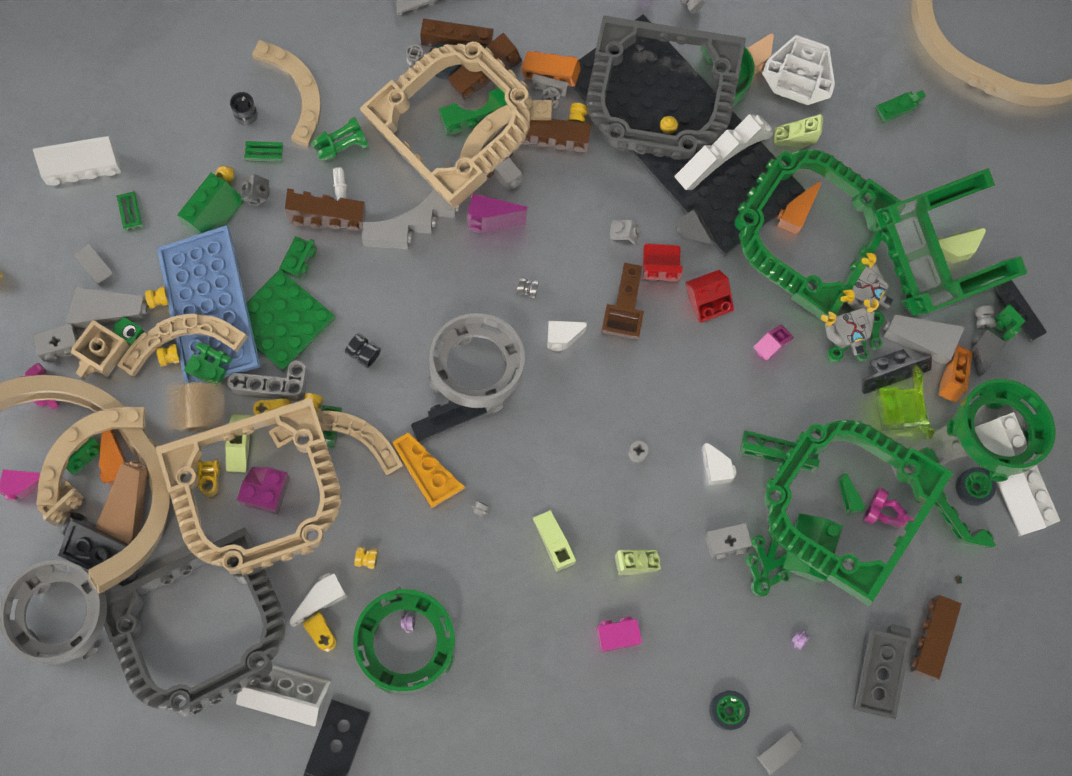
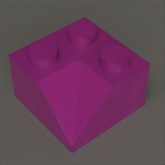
M252 467L242 482L237 501L240 505L279 515L290 476L287 472L269 467Z

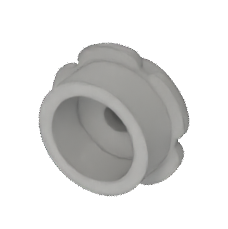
M477 500L474 505H471L474 508L473 512L482 517L485 514H489L490 506Z

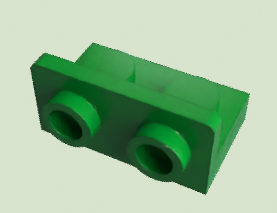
M295 236L279 269L284 273L301 279L302 275L306 274L309 269L308 263L310 259L316 255L317 247L315 241L312 239L306 241Z
M1010 304L994 318L996 320V328L1005 333L1000 338L1003 341L1005 339L1009 341L1023 329L1021 325L1025 322Z
M93 436L88 438L89 440L77 451H74L68 459L69 462L66 469L72 475H75L100 454L101 445Z

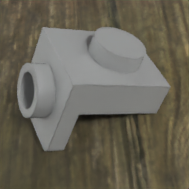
M633 220L612 221L609 236L612 240H630L632 244H637L638 237L640 236V227Z

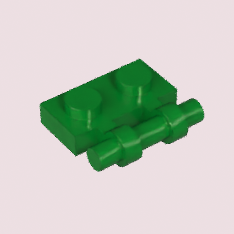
M198 342L195 348L201 351V354L199 356L192 354L183 371L207 383H212L211 385L217 384L214 386L219 387L227 373V370L221 367L223 363L230 364L232 357L227 356V353L222 350L217 351L207 343ZM209 356L215 358L214 363L207 361Z

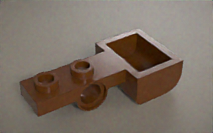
M624 262L616 305L607 304L601 333L639 340L644 311L635 309L642 266Z

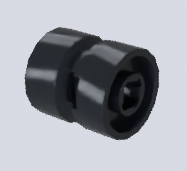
M239 92L231 97L230 107L235 120L241 125H250L255 122L258 112L252 96L246 92Z
M357 333L350 340L345 349V353L355 359L358 358V363L365 368L372 366L381 352L380 347L373 342L368 343V339L360 333Z

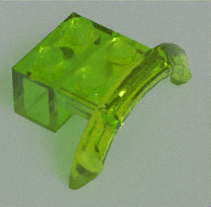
M917 365L913 369L912 389L899 390L898 386L879 388L875 397L882 431L920 427L925 439L930 440L935 431L930 425L923 394L924 375Z

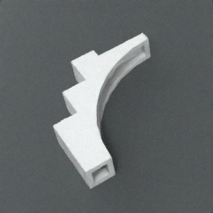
M749 114L734 130H726L713 145H705L674 177L685 190H693L710 173L732 156L756 142L769 139L773 135L771 126L761 116Z

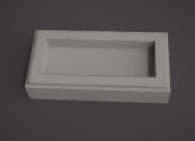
M533 74L531 88L544 91L548 87H553L559 91L560 96L566 97L568 82Z

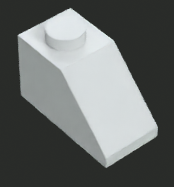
M549 321L547 348H551L553 351L567 349L585 333L587 322Z
M705 443L702 447L708 485L731 483L734 476H736L735 465H732L729 457L709 443Z

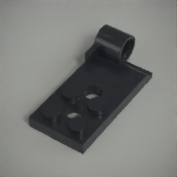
M69 512L61 530L65 538L58 556L89 570L113 557L129 545L96 529V524L87 521L88 519L85 515L78 512ZM99 549L106 553L105 559L99 556ZM140 568L128 578L118 583V585L124 587L136 581Z
M331 699L303 776H348L371 713ZM342 720H347L350 724L346 732H341L338 729V724ZM334 740H339L342 743V749L339 752L331 750V743Z

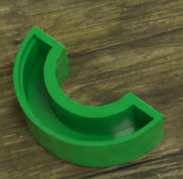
M701 46L700 49L708 63H712L713 61L706 54L707 47ZM745 46L733 106L745 98L754 76V61Z

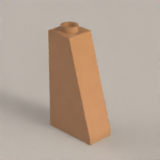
M133 460L121 463L95 527L128 544L141 531L147 469L141 467V463Z

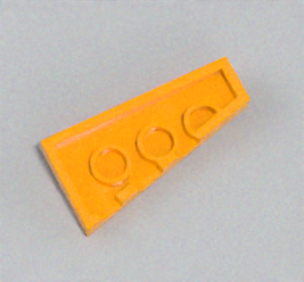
M406 433L391 442L431 509L465 489V486L456 480L411 434Z

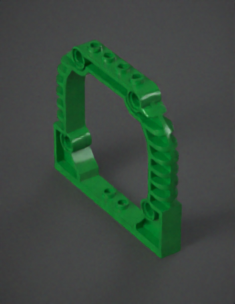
M815 149L798 150L794 153L784 151L775 159H770L765 166L767 171L765 174L762 172L756 180L758 185L756 188H751L747 194L748 200L746 202L743 201L737 209L739 214L735 219V226L740 230L739 240H741L742 252L747 258L748 263L758 273H761L765 278L791 294L790 298L819 319H821L823 314L829 318V311L837 315L844 303L841 301V297L846 296L843 291L853 289L867 266L862 263V259L868 258L867 253L874 254L882 241L881 229L874 231L875 211L901 202V200L870 178L865 180L860 174L855 173L850 167L848 168L843 162L838 161L833 155H829L825 151ZM798 169H808L822 175L852 197L853 208L863 212L867 228L873 232L866 246L863 245L859 250L858 254L860 256L858 259H855L849 266L851 270L843 283L840 281L822 283V280L816 275H810L805 278L772 255L763 245L758 232L764 222L762 208L780 180L790 178ZM904 204L897 206L898 212H900ZM744 217L749 220V223L744 220ZM808 283L812 285L813 290L808 287Z
M843 419L829 422L824 426L813 424L805 433H800L796 439L797 446L789 449L785 456L788 458L785 464L782 462L779 464L775 471L778 474L774 479L770 478L765 486L767 491L764 496V504L769 509V526L776 541L787 552L827 576V580L867 606H870L954 472L912 447L909 450L901 443L894 441L891 437L884 435L881 431L861 421ZM816 433L820 438L815 439L811 434ZM833 441H848L856 444L897 469L896 476L898 480L910 484L915 501L922 505L914 520L911 521L909 519L903 528L906 531L904 536L901 537L899 535L893 544L896 549L886 564L881 560L859 562L858 558L852 554H845L839 557L803 535L791 524L786 510L792 498L789 487L811 454L824 452ZM904 468L910 469L912 474L906 473ZM770 495H777L779 497V500H772L770 498ZM843 563H849L852 566V570L845 569Z

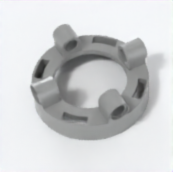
M465 314L448 321L438 330L430 346L429 382L433 392L437 393L440 391L452 402L465 407H485L488 413L499 411L503 408V400L515 391L523 375L525 352L522 341L510 325L488 314ZM483 324L492 326L494 328H498L499 330H501L500 334L492 330L482 328ZM472 337L485 338L498 345L501 349L503 361L506 364L503 377L495 385L486 389L473 390L459 385L451 377L447 368V357L450 350L455 345L457 347L467 345L471 342ZM441 341L444 342L440 349L439 356L435 357L434 349L438 350Z
M47 560L36 563L19 573L3 595L0 605V628L2 635L13 651L28 660L44 664H60L77 657L85 660L98 650L95 642L100 636L106 620V596L104 592L98 594L88 578V571L78 565L63 560ZM67 566L74 569L73 574L68 572H54L55 568L67 570ZM59 581L71 583L85 597L87 605L85 622L80 631L70 640L55 645L44 644L27 627L26 610L33 595L39 596L45 593L51 587L50 583ZM14 599H19L15 609V620H10L12 602ZM39 653L49 654V655H57V654H58V656L51 657V656L39 655Z

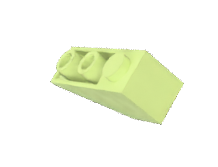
M551 510L533 517V521L556 572L574 565L576 559Z

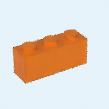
M527 51L521 67L525 79L532 80L533 74L568 82V86L574 87L581 70L578 58L559 56L554 53L545 54L539 51Z

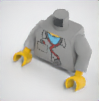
M867 253L868 258L862 259V263L867 265V267H865L853 289L843 291L846 296L841 297V301L847 302L855 311L862 308L866 310L867 307L864 305V301L866 299L870 300L871 305L874 298L881 306L888 309L894 300L884 294L889 285L875 263L876 255Z
M874 298L871 305L870 300L866 299L864 301V305L867 307L866 310L862 308L837 317L829 311V318L823 314L821 319L826 322L827 338L841 349L851 346L854 356L864 353L865 350L862 342L871 336L875 310L879 306V302Z

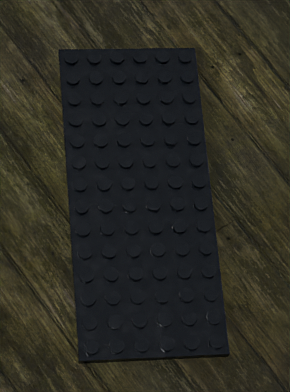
M644 14L635 19L636 21L651 23ZM637 36L636 43L623 51V61L612 68L605 106L611 117L623 119L628 123L630 129L665 134L660 129L661 120L666 116H672L677 120L678 128L674 133L666 135L676 136L684 130L699 131L709 122L714 110L717 93L669 41L662 42L658 39ZM596 48L579 59L581 70L575 87L572 86L586 103ZM733 111L727 130H734L742 122ZM761 141L756 142L721 164L693 190H685L674 176L691 159L676 160L670 156L658 157L652 153L640 154L634 150H629L685 214L692 210L700 212L716 241L713 245L724 257L741 245V240H739L740 230L735 226V219L739 214L737 209L743 201L746 202L748 200L747 194L751 188H756L758 185L756 180L762 172L765 174L767 171L765 166L770 159L776 158ZM690 145L684 146L685 149L692 148ZM793 176L786 180H780L762 208L764 222L760 229L775 219L781 209L785 210L791 201L806 191ZM744 217V220L749 223V220Z

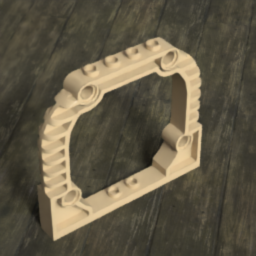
M470 42L466 46L463 44H446L443 47L432 49L433 51L423 55V58L415 62V65L409 68L404 75H401L396 82L393 80L388 82L359 108L365 118L453 209L487 180L486 176L494 171V168L519 148L526 139L530 129L529 109L532 105V100L527 91L529 88L522 80L519 82L516 79L517 77L512 70L509 69L507 71L504 68V63L499 58L495 59L489 48L486 47L484 49L477 42ZM462 64L469 71H482L505 93V101L512 112L510 122L502 133L472 159L461 158L456 162L455 167L436 168L431 173L422 163L423 159L417 153L413 154L411 152L412 148L406 141L402 143L393 134L397 131L399 116L409 109V99L445 68Z
M312 398L156 447L166 486L170 493L186 546L200 560L211 565L224 566L230 574L242 573V575H247L254 572L255 568H268L274 565L273 562L279 560L284 562L293 559V555L299 553L306 555L313 552L314 548L321 546L324 541L323 533L332 526L341 507V488ZM277 423L280 430L293 436L297 450L309 455L320 492V504L315 517L301 522L295 534L247 550L238 545H227L219 548L208 540L204 532L193 494V489L199 484V477L195 472V468L203 455L201 447L222 440L230 441L237 435H249L256 429ZM303 437L309 438L306 444H300L299 441ZM186 475H192V479L189 482H183V478ZM311 532L318 533L317 539L312 541L308 539V535ZM233 558H238V565L230 567V561Z

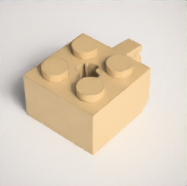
M92 320L71 349V353L80 360V366L75 374L83 380L91 372L94 374L96 371L108 377L130 346L123 338Z

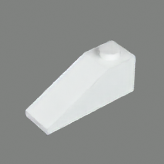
M328 573L319 578L320 581L314 585L289 620L293 627L317 612H321L347 598L335 574L330 575Z

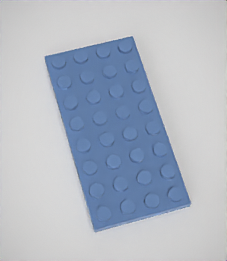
M226 225L158 247L157 251L171 317L184 314L213 316L226 321L248 335V338L238 352L210 336L193 334L175 338L184 381L187 383L201 382L202 384H207L205 381L183 371L192 354L196 356L201 354V351L195 348L198 342L207 343L217 351L222 350L227 353V356L232 357L230 364L223 363L221 367L227 370L224 378L229 377L233 373H242L260 367L230 228ZM209 356L207 361L214 363L215 358Z

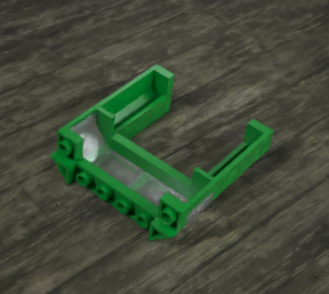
M989 168L875 211L874 231L881 229V237L887 245L888 256L893 261L895 275L899 278L901 291L906 296L900 302L913 317L932 312L1027 274L1022 256L999 261L953 280L928 211L995 186Z

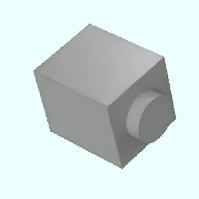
M509 157L494 168V176L507 191L511 188L515 189L521 184L522 173Z

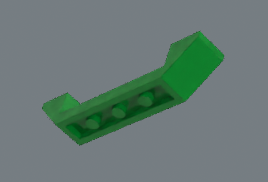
M925 447L919 450L920 453L939 463L938 457L932 449ZM942 491L934 506L960 543L984 548L995 547L994 537L988 530L978 529L970 535L969 527L961 522L958 518V511L947 502L948 498Z

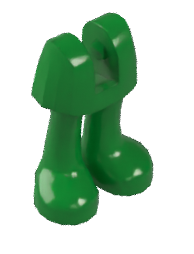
M355 116L349 119L348 123L337 131L330 134L324 131L312 141L314 149L319 150L317 156L320 161L335 158L337 153L352 145L358 144L362 149L369 147ZM350 133H354V134L350 135L349 137H347V138H345V139H343V140H341V141H339V142H337V143H335V144L333 143L334 141H336V140H338V139H340V138H342V137H344V136H346V135H348V134H350Z

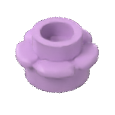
M406 612L405 616H401V628H404L405 632L414 630V614Z
M806 631L795 634L792 640L795 643L794 648L797 647L802 650L810 638L809 635L805 634Z

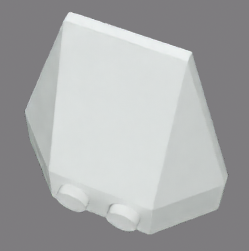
M798 35L790 39L767 60L762 73L775 94L806 105L831 98L835 86L829 46Z

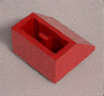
M720 270L685 282L688 298L700 323L734 311L729 279Z

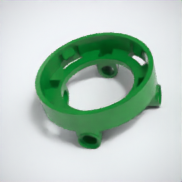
M993 379L975 387L961 401L956 416L951 418L947 424V434L958 437L966 453L977 464L989 470V479L994 482L1006 481L1011 475L1021 474L1032 469L1051 452L1056 436L1054 419L1044 400L1031 388L1009 379ZM977 395H980V397H978L969 405L971 399H974ZM1021 399H1024L1035 410V415L1020 401ZM986 404L990 409H999L1007 404L1023 416L1028 425V429L1023 433L1028 446L1023 453L1012 457L1000 456L988 450L980 442L975 432L974 419L981 406ZM1034 454H1036V456L1031 460L1033 462L1024 464V462H1026Z
M398 589L375 598L362 611L354 629L353 648L361 670L375 683L374 686L390 694L391 692L410 693L429 687L444 673L449 672L455 656H453L455 633L450 616L436 599L421 591ZM401 594L402 601H396L382 607V600L385 599L388 602L397 599L396 595ZM401 610L415 611L425 616L433 625L437 638L434 655L428 664L416 672L407 674L396 673L384 667L376 657L373 645L374 635L381 621L388 615ZM443 617L446 618L443 621L447 632L450 631V637L446 638L444 627L440 621V618ZM363 645L365 655L370 664L366 667L363 664V661H365L362 650H358V647ZM428 676V680L424 682L422 679ZM417 682L413 686L408 687L407 683Z

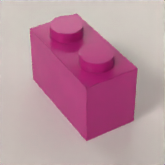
M632 617L621 618L618 623H612V620L600 622L601 626L596 628L601 652L642 644L638 620H632Z

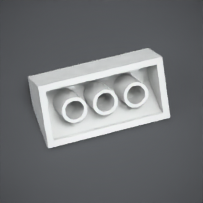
M109 136L33 149L41 178L47 185L54 186L63 182H76L86 178L94 179L97 176L103 175L112 176L121 172L119 153Z
M259 661L256 668L261 667L264 663ZM273 665L270 674L262 678L259 683L242 688V691L237 695L236 704L316 726L322 713L331 681Z

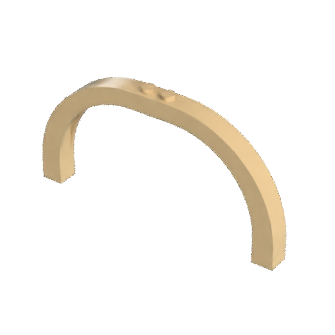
M911 0L913 24L922 45L929 55L953 76L968 83L970 86L983 90L987 94L1020 105L1052 106L1072 100V78L1060 83L1046 85L1024 83L1009 78L966 57L952 46L941 32L934 16L932 0Z
M36 375L15 378L0 383V412L19 404L40 400L70 402L94 412L124 407L118 400L98 387L68 377ZM119 428L116 431L120 434L138 462L142 464L141 467L147 469V478L152 496L150 513L142 530L127 547L113 557L88 570V578L98 594L117 585L138 570L156 549L166 526L170 493L166 486L156 445L151 438H147L144 428Z

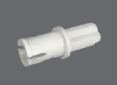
M341 167L334 168L333 189H335L336 200L340 197L347 198L344 170Z

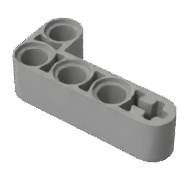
M293 361L288 366L286 378L233 373L228 377L227 384L236 395L299 401L305 395L308 372L304 363ZM296 369H302L301 374H293ZM255 383H261L260 388L252 389ZM274 385L281 386L278 391H271ZM293 387L300 388L297 393L290 392Z

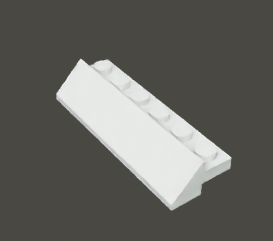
M1014 412L975 427V432L980 442L997 455L1006 457L1016 456L1023 453L1028 446ZM1033 456L1026 462H1024V464L1033 462L1031 461L1033 459ZM1037 465L1024 473L1009 476L1006 481L997 482L1019 536L1046 528L1060 521Z

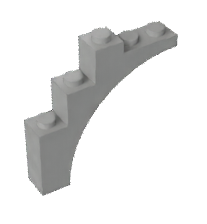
M444 159L443 168L455 167L452 166L451 159ZM433 188L425 200L401 216L384 221L363 222V246L408 249V243H412V232L432 234V227L436 226V217L455 218V211L459 212V206L453 209Z

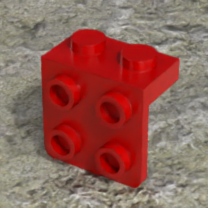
M645 244L643 247L642 279L670 282L680 281L683 273V266H680V246Z

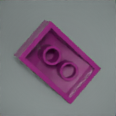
M472 194L467 212V226L471 231L487 233L526 225L527 206Z

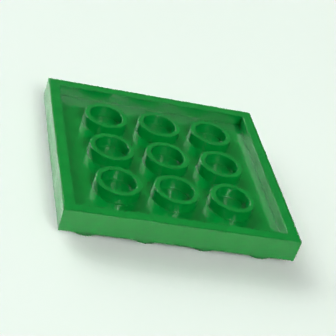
M281 269L246 302L256 349L283 372L336 318L334 314Z

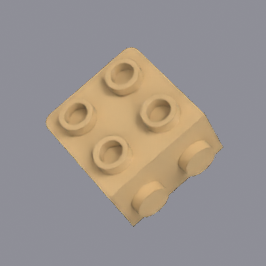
M66 480L61 485L60 500L54 506H38L37 509L44 515L43 518L47 522L56 526L65 521L67 514L72 509L76 510L80 507L85 497Z

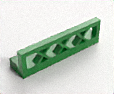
M745 430L739 453L785 464L788 459L785 456L788 452L782 449L787 446L795 448L798 443ZM747 436L755 438L758 445L746 442ZM773 442L777 449L765 447L764 444ZM814 454L813 458L809 457L802 469L816 471L820 460H818L819 454Z

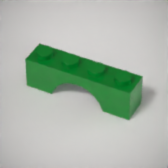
M500 88L489 91L487 103L477 110H465L456 103L439 108V118L446 135H455L467 128L473 129L489 114L506 106L505 93Z

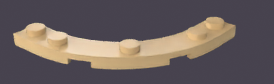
M258 40L252 57L283 70L293 78L300 91L302 110L291 140L297 144L309 147L317 130L321 114L320 95L316 81L306 65L295 55L281 47Z
M532 100V105L529 109L530 120H552V100ZM508 105L489 114L473 129L464 143L459 159L464 157L472 159L483 150L488 141L501 131L500 129L509 124L512 112Z
M198 314L178 315L157 323V326L147 333L141 334L130 346L117 366L135 377L149 356L161 345L174 338L193 334L210 336L238 352L248 338V335L226 321L213 316Z
M118 407L92 413L69 427L54 443L43 463L38 484L37 505L54 506L60 500L62 478L69 462L68 459L74 451H77L89 440L88 438L97 433L113 429L145 428L146 408Z
M316 412L322 431L341 432L362 442L374 454L386 476L403 467L389 441L381 432L366 421L343 412ZM278 426L268 431L278 449L293 441V436L280 430Z

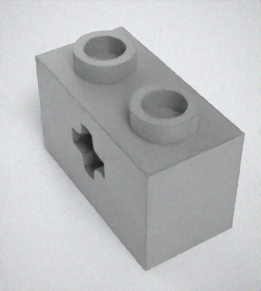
M72 324L33 334L37 355L47 362L54 361L57 357L64 355L72 356L71 349L79 339L77 330Z
M746 523L708 531L705 535L711 558L717 557V560L729 557L728 554L736 552V555L748 553L747 550L752 547ZM727 539L729 541H733V544L731 546L728 543L725 544V541Z

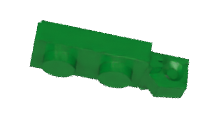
M923 90L914 94L912 91L878 104L875 109L885 123L913 111L919 106V102L923 101L926 95Z

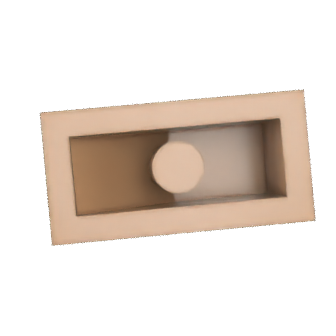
M772 33L747 48L754 61V74L763 72L767 60L771 57L774 38Z

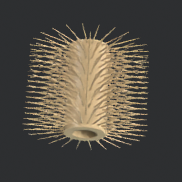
M185 382L180 387L169 385L173 386L169 387L170 389L175 388V390L170 391H178L177 393H170L173 394L171 397H175L171 398L174 400L171 401L173 402L171 405H175L171 406L173 408L171 413L175 414H170L173 416L170 417L173 418L170 421L175 422H170L173 425L169 426L179 427L181 425L183 430L189 432L206 430L209 425L222 426L215 425L216 423L222 424L219 422L222 420L208 419L222 418L215 417L214 415L222 416L219 413L223 412L218 411L225 409L222 408L225 407L223 405L225 403H222L225 401L222 400L225 399L223 398L225 395H221L225 394L222 392L225 390L212 389L221 387L214 386L217 384L211 386L201 382ZM211 399H218V400H217L218 403H211V402H215V401H216V400H211Z

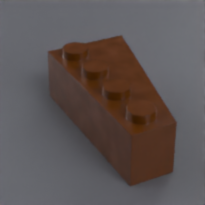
M504 33L486 46L493 53L495 59L499 58L504 63V68L507 71L522 62L517 48ZM464 66L447 78L463 100L472 97L477 91L492 82L482 71L472 72Z
M287 188L285 212L289 223L293 226L309 225L314 228H321L323 226L331 229L348 228L351 231L363 229L366 213L364 201L341 197L335 200L330 195L324 194L321 197H315L311 195V192L303 191V194L294 193V189Z

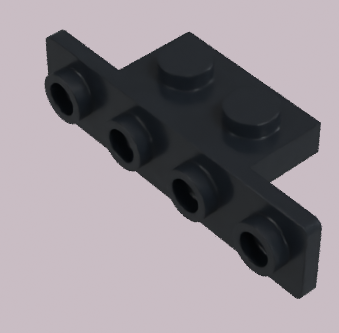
M1012 280L994 287L1006 306L1010 304L1025 320L1021 327L1030 341L1047 333Z
M902 349L871 360L870 368L875 374L862 379V393L873 392L930 371L932 368V357L927 355L913 360Z
M449 400L445 405L441 406V404L431 407L430 411H428V417L412 423L411 427L417 441L420 442L485 415L488 412L485 407H465Z

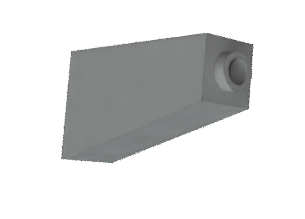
M75 287L66 323L72 324L77 330L87 328L92 320L102 326L114 325L123 316L131 322L143 321L145 314H148L149 306L143 296Z
M894 315L891 320L887 319L885 322L883 337L923 356L930 355L932 360L946 365L954 354L964 327Z

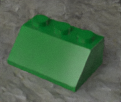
M211 172L177 216L181 224L195 233L201 234L225 226L243 204L244 200H241V195L226 181Z
M799 513L795 528L806 537L835 554L843 525L826 518ZM786 552L782 569L815 583L827 581V576L799 560L791 553Z

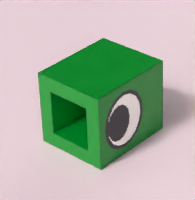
M123 316L121 320L115 323L112 332L123 338L131 346L145 331Z

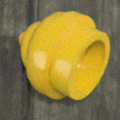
M666 116L660 122V129L665 134H672L678 128V122L672 116Z
M220 166L215 175L229 184L234 179V169L229 166Z

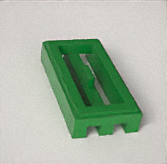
M245 142V161L282 162V142ZM250 153H261V154H268V153H269V154H278V155H250Z
M135 191L116 195L124 231H128L129 228L136 229L138 226L140 228L143 227ZM129 197H132V200H133V204H134V209H135V214H136L137 222H134V217H133V212H132V208H131V203H130V198H129ZM124 198L126 200L128 215L130 219L129 224H127L124 206L122 202V199Z

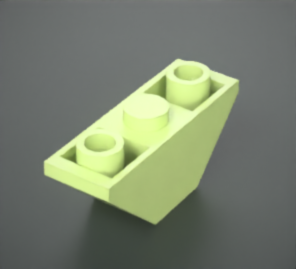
M820 114L775 127L773 144L795 148L816 144L822 133L823 115Z
M973 228L963 234H960V232L954 233L948 238L939 237L938 241L945 260L953 264L970 259L979 247L986 232L985 228Z
M232 414L229 424L252 417V415ZM240 434L235 436L233 440L226 441L227 472L247 473L250 434Z
M619 550L615 554L618 575H634L661 570L657 550Z

